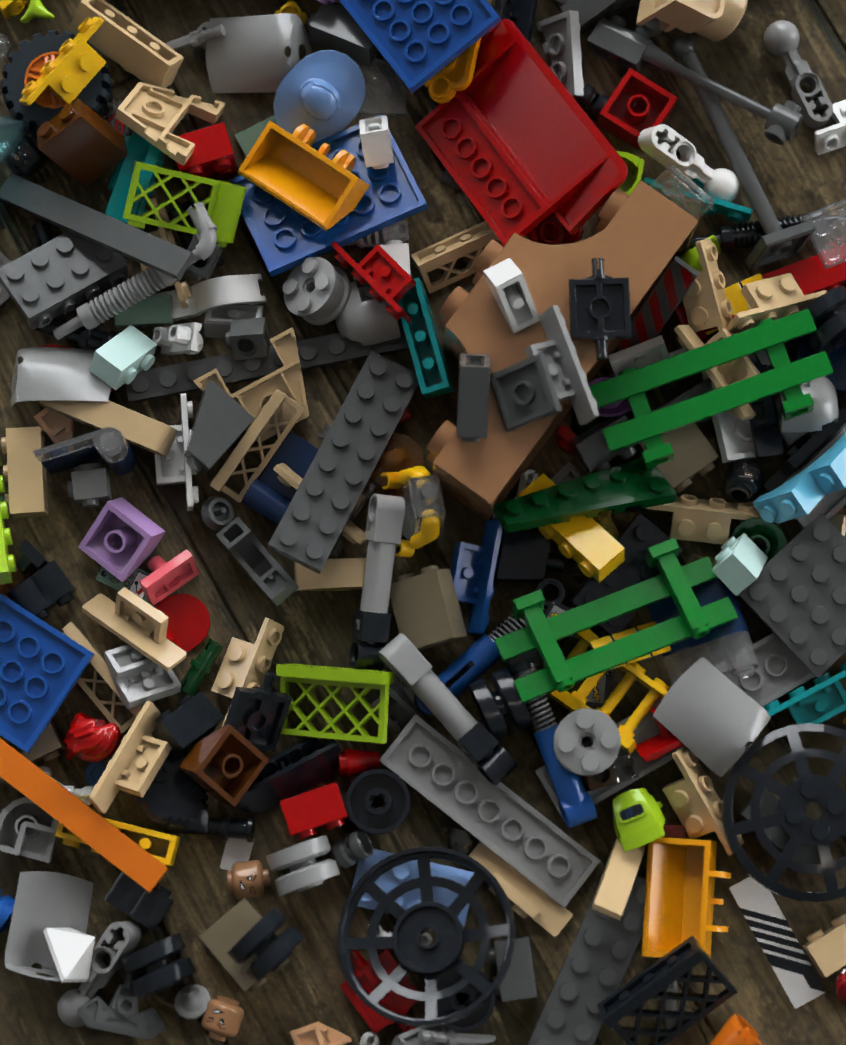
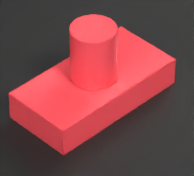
M186 549L169 562H166L159 555L152 557L148 562V569L152 573L139 582L147 601L154 606L200 573L193 555Z

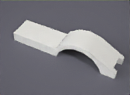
M261 274L222 276L194 284L189 287L191 298H187L189 308L183 309L180 304L176 290L151 294V296L172 295L173 321L197 317L207 310L226 305H257L267 303L266 296H261L258 282L262 281Z

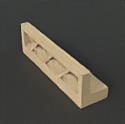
M486 221L410 255L415 267L420 272L426 291L429 294L476 273L477 271L473 269V266L482 248L487 246L491 240L496 242L499 240L498 243L504 247ZM463 256L470 258L466 268L461 270L453 268L457 259ZM437 268L445 270L441 279L433 283L430 282L427 275L428 272Z
M276 389L210 486L218 492L220 490L240 503L250 485L259 477L306 408L279 389ZM283 401L297 410L291 420L279 422L277 409ZM274 415L275 423L267 424ZM286 424H288V425L286 426V428L283 430V432L281 433V431H280V425H286ZM276 426L278 435L274 444L262 445L260 433L264 428ZM256 439H258L259 446L251 448ZM271 448L267 455L264 456L263 449ZM260 450L262 461L260 465L255 468L246 469L244 456L247 452ZM241 462L242 470L235 471ZM255 471L248 481L247 473ZM243 473L245 486L240 494L225 485L231 475Z
M70 622L62 628L63 634L95 654L90 661L94 667V678L86 679L80 677L77 683L109 722L119 727L122 735L132 726L143 706L140 705L129 709L134 716L122 726L114 718L116 705L125 706L113 682L106 661L73 622ZM98 673L104 680H98ZM85 682L93 683L92 690ZM97 683L108 684L113 690L112 701L99 700L96 696ZM118 696L122 702H116V697ZM104 704L111 705V713Z

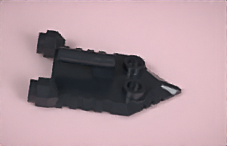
M185 751L174 760L168 754L144 797L131 795L133 798H137V803L145 808V813L154 822L171 823L170 825L172 826L177 824L182 828L186 826L191 830L208 833L207 791L179 768L188 752ZM114 754L102 763L105 769L108 762L112 759Z

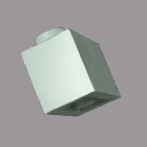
M130 325L95 351L89 371L116 391L125 383L127 385L130 384L142 370L147 371L153 365L157 344L133 325Z
M745 533L737 539L732 536L721 546L722 551L715 557L717 562L712 570L735 596L758 578L768 559L764 552Z

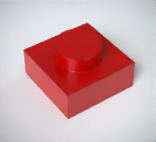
M564 424L556 432L555 438L558 440L556 444L566 454L569 455L572 452L577 456L569 442L577 437V435Z

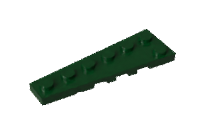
M639 458L495 504L493 513L505 531L509 533L542 527L548 524L569 522L571 517L582 515L591 518L597 517L598 512L608 510L619 513L624 512L625 508L640 505L641 508L673 503L676 502L677 493L657 466L646 470L643 458Z

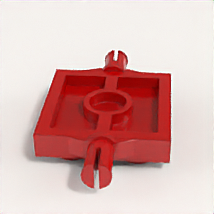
M387 949L379 955L383 968L390 975L398 966V963ZM352 950L358 958L356 960L350 952L351 962L357 968L355 969V974L363 988L370 994L382 981L374 971L370 960L365 961L358 950ZM407 975L398 983L405 988L418 991ZM347 980L339 985L374 1034L386 1025L395 1023L368 1007L353 991ZM391 990L379 1003L395 1013L406 1016L410 1007L418 1001L405 998ZM397 1023L404 1033L409 1031L404 1024ZM407 1025L410 1030L416 1028L414 1026Z

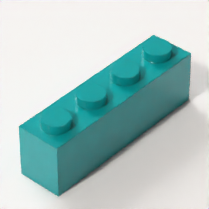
M418 277L414 279L416 284L397 304L412 319L408 324L401 317V322L421 393L428 400L454 392L426 289L424 283Z

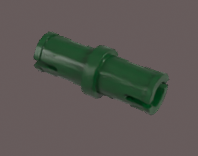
M208 637L196 659H192L190 662L191 667L181 681L182 691L194 697L206 675L211 674V667L224 649V646Z

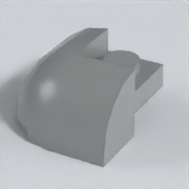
M356 281L351 282L347 305L335 319L341 336L361 342L362 346L401 338L398 321L385 309L389 304L385 300L379 303L368 292L371 288L370 285L358 288Z
M826 377L800 385L803 395L811 394L814 402L813 411L786 421L781 412L782 402L785 401L781 392L779 393L781 432L822 431V425L838 421L839 408L836 388Z
M27 797L12 801L0 814V851L51 863L58 838L55 836L58 821Z

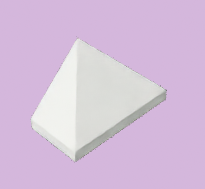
M45 928L43 933L61 982H86L89 979L95 937L72 928Z

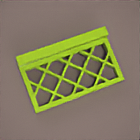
M295 663L276 664V675L281 676L280 693H286L290 696V682L297 683L303 690V693L295 701L292 698L281 734L378 744L387 743L390 684H394L395 672ZM318 685H323L330 694L322 703L312 693ZM345 687H349L356 696L348 705L338 695ZM372 689L380 690V703L374 708L364 697ZM306 697L316 707L308 716L298 706ZM333 699L342 709L334 719L324 708ZM359 701L369 712L360 722L351 712V709ZM293 710L302 720L295 729L287 728L288 715ZM319 712L328 723L322 731H317L311 723V720ZM345 715L355 726L347 734L343 733L337 725ZM372 717L378 724V736H370L363 727Z

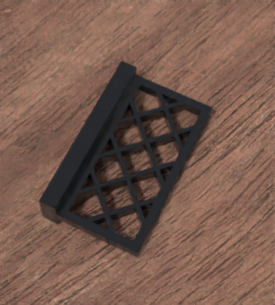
M692 935L601 1001L597 1006L603 1022L609 1028L612 1027L627 1045H637L638 1035L653 1036L652 1042L649 1045H666L738 992L736 987L706 954L700 943ZM703 961L707 965L706 975L691 974L692 968ZM674 981H684L682 993L667 992V988ZM689 982H703L702 994L688 993ZM710 983H721L726 987L718 995L708 994ZM651 998L660 999L658 1010L643 1009L644 1003ZM665 999L680 1000L678 1011L664 1010ZM686 1000L701 1001L700 1008L696 1011H684ZM626 1016H636L634 1027H622L618 1022ZM641 1017H656L655 1028H640ZM662 1018H677L676 1025L671 1029H660Z

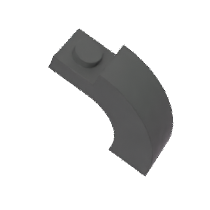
M236 517L216 534L231 555L276 606L299 589L295 581L276 562L239 517Z

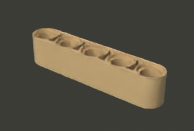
M109 400L108 402H39V405L106 434L121 435L128 443L163 457H167L178 432L177 429Z

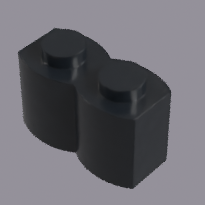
M53 560L10 590L7 596L10 600L44 621L50 616L48 611L58 604L59 607H63L74 599L72 594L77 589L58 562Z
M124 872L120 873L104 898L105 901L153 931H156L174 902L169 897L172 892L167 888L157 884L149 893Z

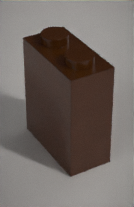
M79 98L71 105L65 106L50 121L44 122L36 131L38 149L85 187L128 155L125 137Z

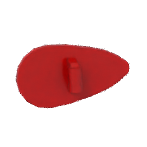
M185 593L173 594L162 600L155 607L169 617L166 638L187 653L199 646L207 637L210 628V614L205 604L197 597Z

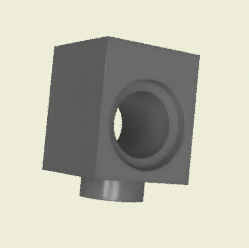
M196 235L193 236L187 249L190 252L196 249L195 245L199 242ZM216 244L214 251L208 257L207 264L202 268H198L193 263L188 267L185 275L197 281H201L202 277L210 279L224 248Z
M265 317L231 321L230 331L225 333L227 349L232 350L234 360L268 357L270 337Z

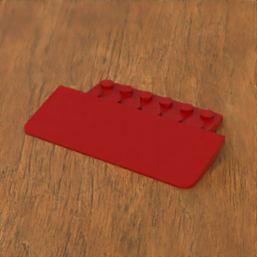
M502 19L499 24L481 37L474 74L469 87L463 91H456L452 100L447 103H440L414 126L504 246L514 232L521 237L526 236L552 212L573 236L606 202L613 192L623 184L628 174V168L624 160L517 26L509 19Z

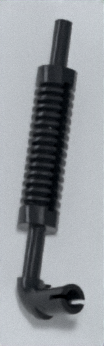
M821 211L810 212L808 215L803 213L802 216L797 214V217L795 215H792V217L787 216L786 218L783 216L781 219L777 217L782 229L813 220L816 230L811 238L824 236V229L846 226V214L823 218ZM757 220L754 223L750 221L749 224L744 222V225L742 223H739V225L734 224L733 227L732 225H723L718 227L717 234L692 237L688 247L689 249L694 248L697 241L706 239L711 235L717 237L722 251L734 250L735 247L740 249V246L742 248H745V246L750 247L751 245L754 247L761 237L766 234Z

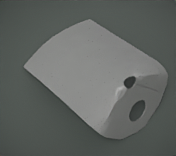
M280 13L210 18L208 28L221 24L225 28L224 36L206 40V65L212 93L276 92L287 73L301 61L299 57L300 45H304L306 56L312 54L307 30L298 15ZM287 46H289L291 50L290 57H287L284 53V50Z
M30 346L18 350L12 379L11 407L17 402L25 401L108 402L111 387L89 371L97 349ZM21 356L23 362L18 364V359Z
M701 657L678 678L652 715L689 748L711 771L720 777L747 751L771 719L768 712L736 686L704 657Z
M20 872L5 949V967L27 976L49 981H61L43 930L45 928H72L87 933L94 883L58 872ZM39 963L42 969L33 968L32 964ZM37 973L48 974L54 977H45L38 975Z

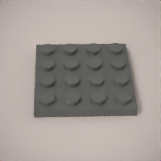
M822 513L764 565L758 578L738 594L744 603L815 678L822 675L846 652V538Z

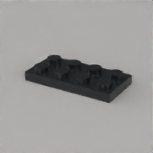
M641 513L635 514L617 538V541L625 548V561L600 583L592 576L588 577L569 604L576 608L661 575L657 566L649 568L645 560L646 553L649 547L671 538ZM679 548L677 557L682 552L683 548ZM638 610L599 624L597 627L606 635L621 632Z

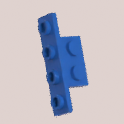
M498 519L486 521L482 546L461 541L455 544L451 575L458 602L471 604L467 633L484 634L489 624V604L495 591L493 585L494 576L500 563L498 553L505 534L504 528Z

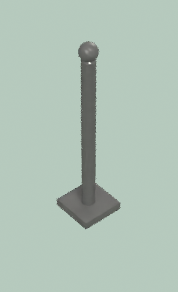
M688 37L677 38L672 45L673 54L681 59L680 61L683 66L707 77L696 53H694L695 46L693 41ZM691 83L766 234L761 237L745 260L748 269L753 270L798 255L816 230L813 220L782 229L717 96Z

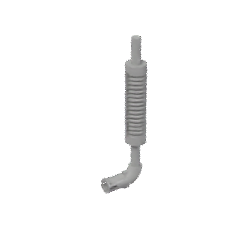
M203 202L194 204L196 210L192 206L187 209L198 231L196 236L199 240L198 244L195 245L196 249L191 251L195 256L191 264L200 259H207L214 251L217 242V227L212 223ZM146 268L140 274L137 273L136 277L132 276L126 282L123 281L122 285L118 284L112 290L109 289L108 293L104 292L103 295H99V298L95 297L94 301L90 300L89 303L86 302L76 309L78 316L55 328L53 334L59 340L82 326L92 330L99 326L100 322L104 323L110 317L113 318L114 314L122 313L128 307H132L133 304L136 305L137 301L141 302L147 296L150 297L151 293L155 294L161 288L164 289L165 285L169 286L178 280L152 268Z

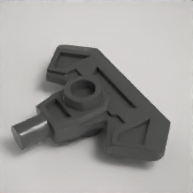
M137 973L124 975L123 984L118 985L109 1007L99 996H96L78 1008V1014L87 1028L150 1040L165 1029V1025L153 1007L138 1013V999H136L130 986L133 980L136 979Z

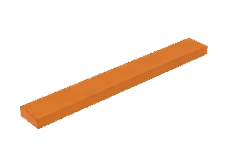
M0 738V777L151 893L169 868Z

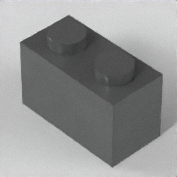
M528 936L515 938V948L510 967L504 980L494 993L495 996L500 995L502 1002L537 997ZM507 939L493 941L494 947L489 948L490 966L496 965L497 974L504 960Z

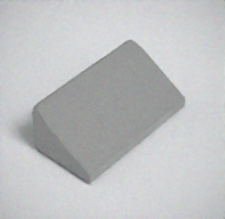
M233 304L205 311L204 335L208 338H225V333L230 331L232 320L262 318L264 308L260 305Z

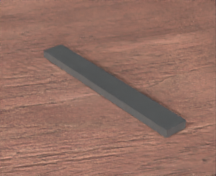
M12 173L0 189L1 202L179 281L195 258L193 253Z

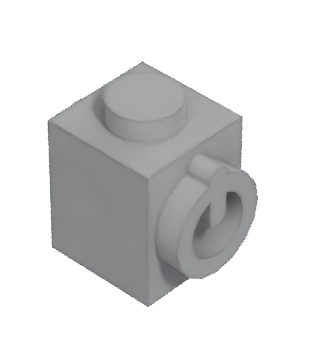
M89 463L74 467V472H71L72 480L67 481L69 498L74 497V501L78 505L82 504V508L98 507L99 502L112 500L109 472L106 468H102V464Z

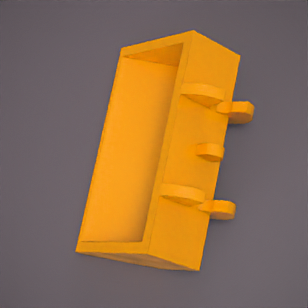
M269 120L238 169V173L327 231L356 208L370 186L351 173L355 166L356 158L346 150H342L331 160L326 157L330 151V145L327 143H323L318 151L312 148L316 132L307 125H300L290 134Z
M661 837L648 843L641 956L662 958L693 935L700 943L702 949L711 958L712 931L728 932V926L713 925L714 904L724 905V899L714 898L715 878L731 879L730 872L716 871L717 842Z

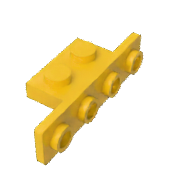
M101 17L86 18L79 25L78 30L80 32L73 40L69 38L59 48L60 55L54 61L52 59L49 60L41 68V77L36 82L31 81L24 87L21 92L23 96L19 101L23 105L30 106L48 86L66 104L70 105L107 63L87 43L90 37L104 23V20Z

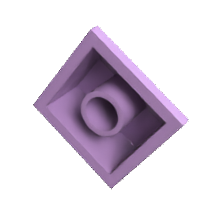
M123 497L107 501L78 548L121 582H124L152 554L166 531Z

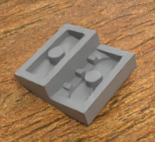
M129 644L104 652L105 661L113 682L127 709L143 705L146 701L152 702L180 692L182 685L173 670H164Z

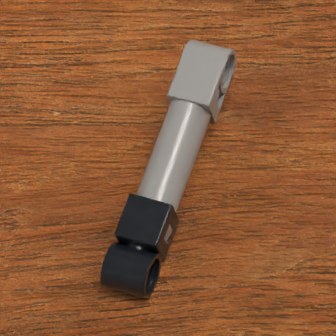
M372 494L369 501L365 531L368 548L360 609L355 610L352 637L355 640L351 644L349 655L350 665L355 669L381 671L385 666L378 652L386 646L385 643H388L392 614L388 613L395 550L396 544H401L405 515V500L400 496Z
M400 633L378 652L386 666L392 672H395L396 677L407 689L411 688L456 740L455 744L473 764H476L481 774L492 785H498L518 766L513 757L501 745H498L497 739L481 721L477 722L431 670L433 668L432 665L405 635Z

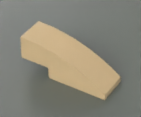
M366 558L327 559L320 574L294 562L295 583L299 586V589L296 591H351L362 589Z
M616 838L605 870L601 876L592 909L620 920L634 884L645 846L624 852L618 838Z

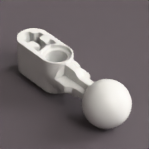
M656 125L644 129L640 133L638 138L639 146L646 154L664 167L671 170L676 169L689 179L696 178L702 182L705 195L727 202H732L737 197L740 190V182L736 174L729 169L719 168L713 170L707 166L704 158L696 153L695 146L668 125ZM676 150L680 152V161L676 156Z

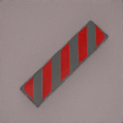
M676 256L632 321L631 339H621L617 347L624 350L658 337L700 272Z

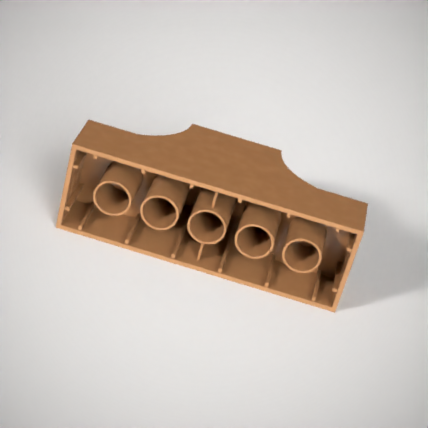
M640 181L630 195L620 188L613 192L598 215L601 220L595 228L594 233L596 235L585 240L564 245H549L530 241L515 232L504 247L495 240H491L473 266V269L477 271L472 280V283L475 285L469 293L460 286H457L439 311V315L443 319L438 328L445 332L444 353L451 357L458 367L460 365V353L490 355L491 375L528 359L525 352L528 346L548 341L541 321L513 333L492 295L483 271L508 258L523 273L539 316L551 306L558 305L565 319L570 339L569 279H585L593 276L591 259L597 258L599 269L598 260L599 258H604V275L613 278H629L632 323L676 256L681 258L686 252L699 220L643 181ZM613 339L607 342L608 355L614 351L621 339ZM572 340L576 347V354L580 365L586 374L587 383H590L607 359L603 360L602 348L601 360L596 359L595 342ZM490 379L487 438H480L479 442L463 441L462 437H456L457 427L446 420L427 446V450L430 453L426 459L433 464L432 482L484 520L489 521L494 514V505L505 500L519 481L521 475L527 470L573 407L571 400L559 401L562 411L513 432H507Z

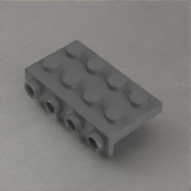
M69 231L0 268V282L27 319V325L31 330L47 326L51 323L52 319L61 314L72 312L77 305L86 300H94L95 297H98L111 286L117 287L118 284H122L128 276V264L121 254Z

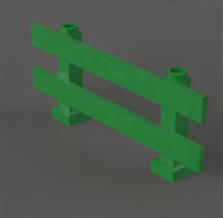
M809 308L774 321L772 318L762 320L756 324L757 327L636 370L634 367L624 369L618 373L619 376L589 386L591 394L596 400L597 409L627 399L634 419L602 430L610 452L643 441L646 451L642 452V458L646 470L674 460L670 442L664 444L661 434L780 392L785 401L781 405V412L785 421L813 411L814 402L811 394L803 395L800 385L834 373L826 351L791 363L783 344L817 331ZM765 350L772 370L668 407L651 411L645 395L646 391Z
M675 538L648 548L645 560L649 568L657 566L661 575L546 619L543 613L545 598L541 589L514 599L512 605L514 617L516 620L523 618L527 627L494 639L503 662L537 649L546 667L513 681L522 704L556 690L559 692L567 691L574 687L576 682L690 637L699 639L707 635L710 629L738 619V615L729 597L701 607L692 590L696 586L718 578L712 572L714 567L709 557L707 556L680 566L676 558L680 547ZM668 597H672L680 613V616L568 660H565L557 643L558 640Z

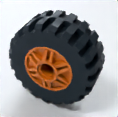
M48 30L47 36H42L39 32L32 35L34 40L28 43L24 39L18 44L20 50L18 52L12 51L8 56L10 65L5 64L2 74L5 79L1 80V90L4 94V102L15 123H18L20 129L27 135L31 133L33 138L37 136L36 131L44 122L50 121L69 104H66L48 86L30 106L23 105L19 101L23 96L21 92L29 82H36L41 77L42 73L40 70L49 60L52 59L54 61L60 55L59 48L69 38L72 40L75 38L72 32L64 31L63 35H59L57 30ZM91 46L101 56L95 46ZM106 64L71 102L72 104L79 98L96 114L107 118L110 112L108 104L113 102V92L111 90L113 84Z

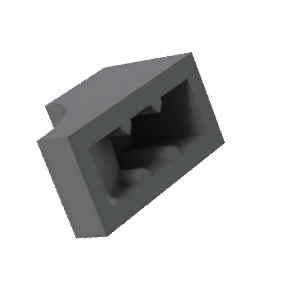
M394 678V684H390L388 725L400 734L415 714L425 722L427 721L425 715L408 697L402 684ZM372 689L365 696L373 708L380 703V690Z

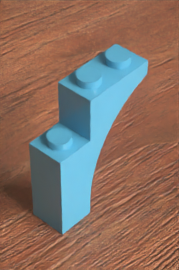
M846 432L811 465L782 485L758 497L752 503L764 521L779 524L808 515L826 494L846 488Z

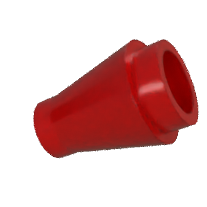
M344 748L342 754L338 755L340 766L337 770L339 775L350 777L371 769L380 768L378 751Z

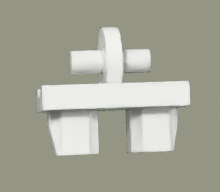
M191 322L165 326V328L161 326L155 327L152 341L161 346V354L166 356L197 354L203 347V339L199 333L202 324Z

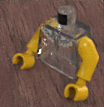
M415 466L400 470L399 472H383L380 474V477L388 478L387 486H383L382 489H398L403 484L412 532L410 540L401 539V544H396V547H400V551L395 556L410 558L413 556L415 548L419 549L437 539L442 533L446 512L439 476L431 475L423 466Z

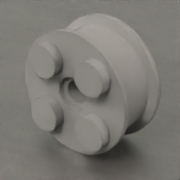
M322 257L306 258L302 264L292 270L283 285L284 301L288 310L297 316L303 317L308 323L317 326L328 324L341 314L347 305L351 290L348 275L342 269L333 266Z
M579 709L568 714L559 723L553 738L554 752L558 761L568 771L581 776L595 775L610 767L616 760L621 745L620 733L614 721L605 713L595 709ZM582 738H590L592 742L591 747H584L581 743Z

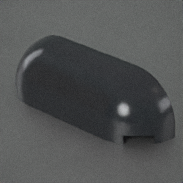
M310 737L269 758V761L238 802L237 806L243 811L250 813L265 812L280 805V801L299 795L325 781L340 766L338 755L342 754L339 744L334 739L318 740L317 737Z

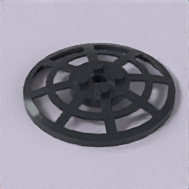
M803 723L789 725L774 730L758 739L734 765L723 794L722 819L724 832L730 849L738 863L752 879L764 888L782 897L796 901L822 902L835 900L846 896V886L838 888L835 873L836 870L846 866V855L833 862L829 846L830 843L837 840L841 835L846 838V794L837 784L846 770V744L840 755L823 749H803L799 733L807 731L823 732L846 740V731L825 724ZM787 736L791 753L775 760L763 773L747 764L765 745L777 738ZM806 758H822L835 764L827 777L811 775ZM789 762H795L799 778L787 786L771 778L781 767ZM740 775H743L757 783L751 799V819L734 823L732 815L733 796ZM766 788L779 796L777 813L761 817V798ZM809 803H816L821 808V816L816 820L810 819L806 815L805 809ZM780 825L783 832L790 838L782 853L770 842L764 831L765 828ZM755 831L762 847L776 860L767 876L760 872L748 859L739 843L737 835ZM801 845L817 847L821 865L804 864L792 859ZM786 868L804 874H823L826 892H801L784 887L777 882Z
M417 847L386 857L359 879L349 893L342 908L338 924L337 946L339 960L347 981L353 991L368 1007L396 1023L415 1027H433L449 1024L466 1017L480 1008L495 993L504 980L512 961L516 928L508 897L497 879L485 866L470 856L456 850L442 847ZM430 859L454 861L468 867L475 873L465 887L450 879L431 877ZM409 861H418L419 878L400 884L388 894L374 883L381 875L392 868ZM484 880L491 886L498 897L505 914L506 924L489 926L485 910L474 896ZM432 887L446 888L459 895L448 908L440 903L433 902ZM420 888L421 903L415 904L405 911L395 902L397 898L406 892ZM367 892L379 903L370 919L367 938H349L354 911L364 893ZM468 903L476 912L481 928L463 929L457 916ZM388 911L397 919L392 937H377L381 919L384 913ZM427 931L436 933V940L430 946H424L421 943V937ZM507 936V947L503 963L496 978L490 984L479 975L488 956L490 939ZM481 940L479 955L471 968L460 959L464 943ZM394 949L397 958L400 960L401 963L390 975L383 968L377 950ZM349 950H368L371 965L382 981L370 994L363 988L355 974ZM452 967L463 976L456 984L438 991L437 974L445 972ZM410 971L425 975V992L410 990L398 983ZM470 983L482 993L476 1001L462 1010L447 1016L437 1017L438 1000L457 994ZM391 990L408 999L425 1001V1018L400 1015L385 1008L379 1002Z

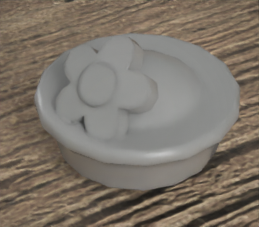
M190 984L183 987L175 997L174 1005L176 1012L186 1019L200 1018L206 1012L207 1003L211 998L205 987L199 984Z

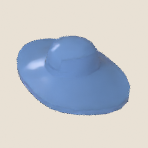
M320 50L307 55L299 61L283 78L275 94L273 108L274 118L278 126L292 134L297 127L305 124L316 132L314 143L343 131L355 118L365 98V80L358 64L348 55L336 50Z

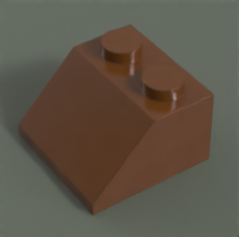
M226 724L197 742L179 768L217 801L235 807L269 759L230 724Z

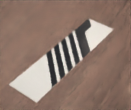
M751 877L731 886L729 889L793 1007L797 1009L826 993L771 891L764 888Z

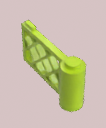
M135 161L123 218L128 219L127 224L133 227L145 229V225L150 224L196 235L198 233L197 229L190 227L185 219L189 215L188 212L182 213L174 200L189 192L194 202L199 203L192 189L201 183L211 185L209 197L201 202L204 205L207 204L206 211L212 223L217 227L216 244L221 247H227V243L234 242L247 187ZM141 169L153 172L158 180L145 190H143L138 181ZM158 173L164 174V175H167V176H165L164 178L161 179V178L159 177ZM173 177L180 178L186 188L171 196L164 183ZM186 180H190V181H194V182H193L192 184L188 185V183L186 182ZM161 185L168 199L154 207L147 193ZM137 187H138L139 190H140V193H138L137 195H135L136 189H137ZM144 196L151 210L143 215L132 214L133 202ZM172 203L179 216L169 222L163 221L157 211ZM155 214L157 219L150 218L149 216ZM180 220H182L185 225L176 224V223L179 222Z

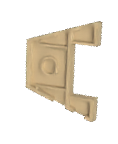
M138 82L117 108L115 118L177 163L184 166L193 154L195 144L172 134L173 130L186 113L215 124L223 113L226 103L215 100L213 105L201 102L202 97L191 94L189 98L174 95V90Z
M293 327L270 339L283 363V367L237 392L230 394L217 368L193 380L202 391L212 380L255 419L276 389H279L306 408L296 423L310 416ZM283 401L277 409L279 422L291 420L297 410ZM274 415L267 424L275 423ZM288 424L280 425V431H283ZM276 426L263 429L260 433L262 442L277 434Z

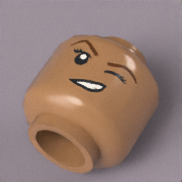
M259 860L236 862L232 865V870L227 871L229 894L234 893L238 900H242L244 897L246 899L263 897L265 887L271 886L269 869H263L262 863Z
M217 995L216 999L208 1001L207 1009L201 1022L202 1027L209 1031L208 1037L225 1042L226 1036L235 1037L238 1034L244 1016V1009L239 1006L240 1001L223 995Z

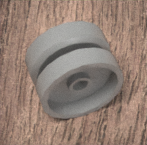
M327 835L307 840L266 856L270 871L278 872L287 868L290 869V873L278 877L274 882L279 896L298 891V893L324 884V880L340 875L336 860L327 859L317 863L315 859L330 852L331 846Z

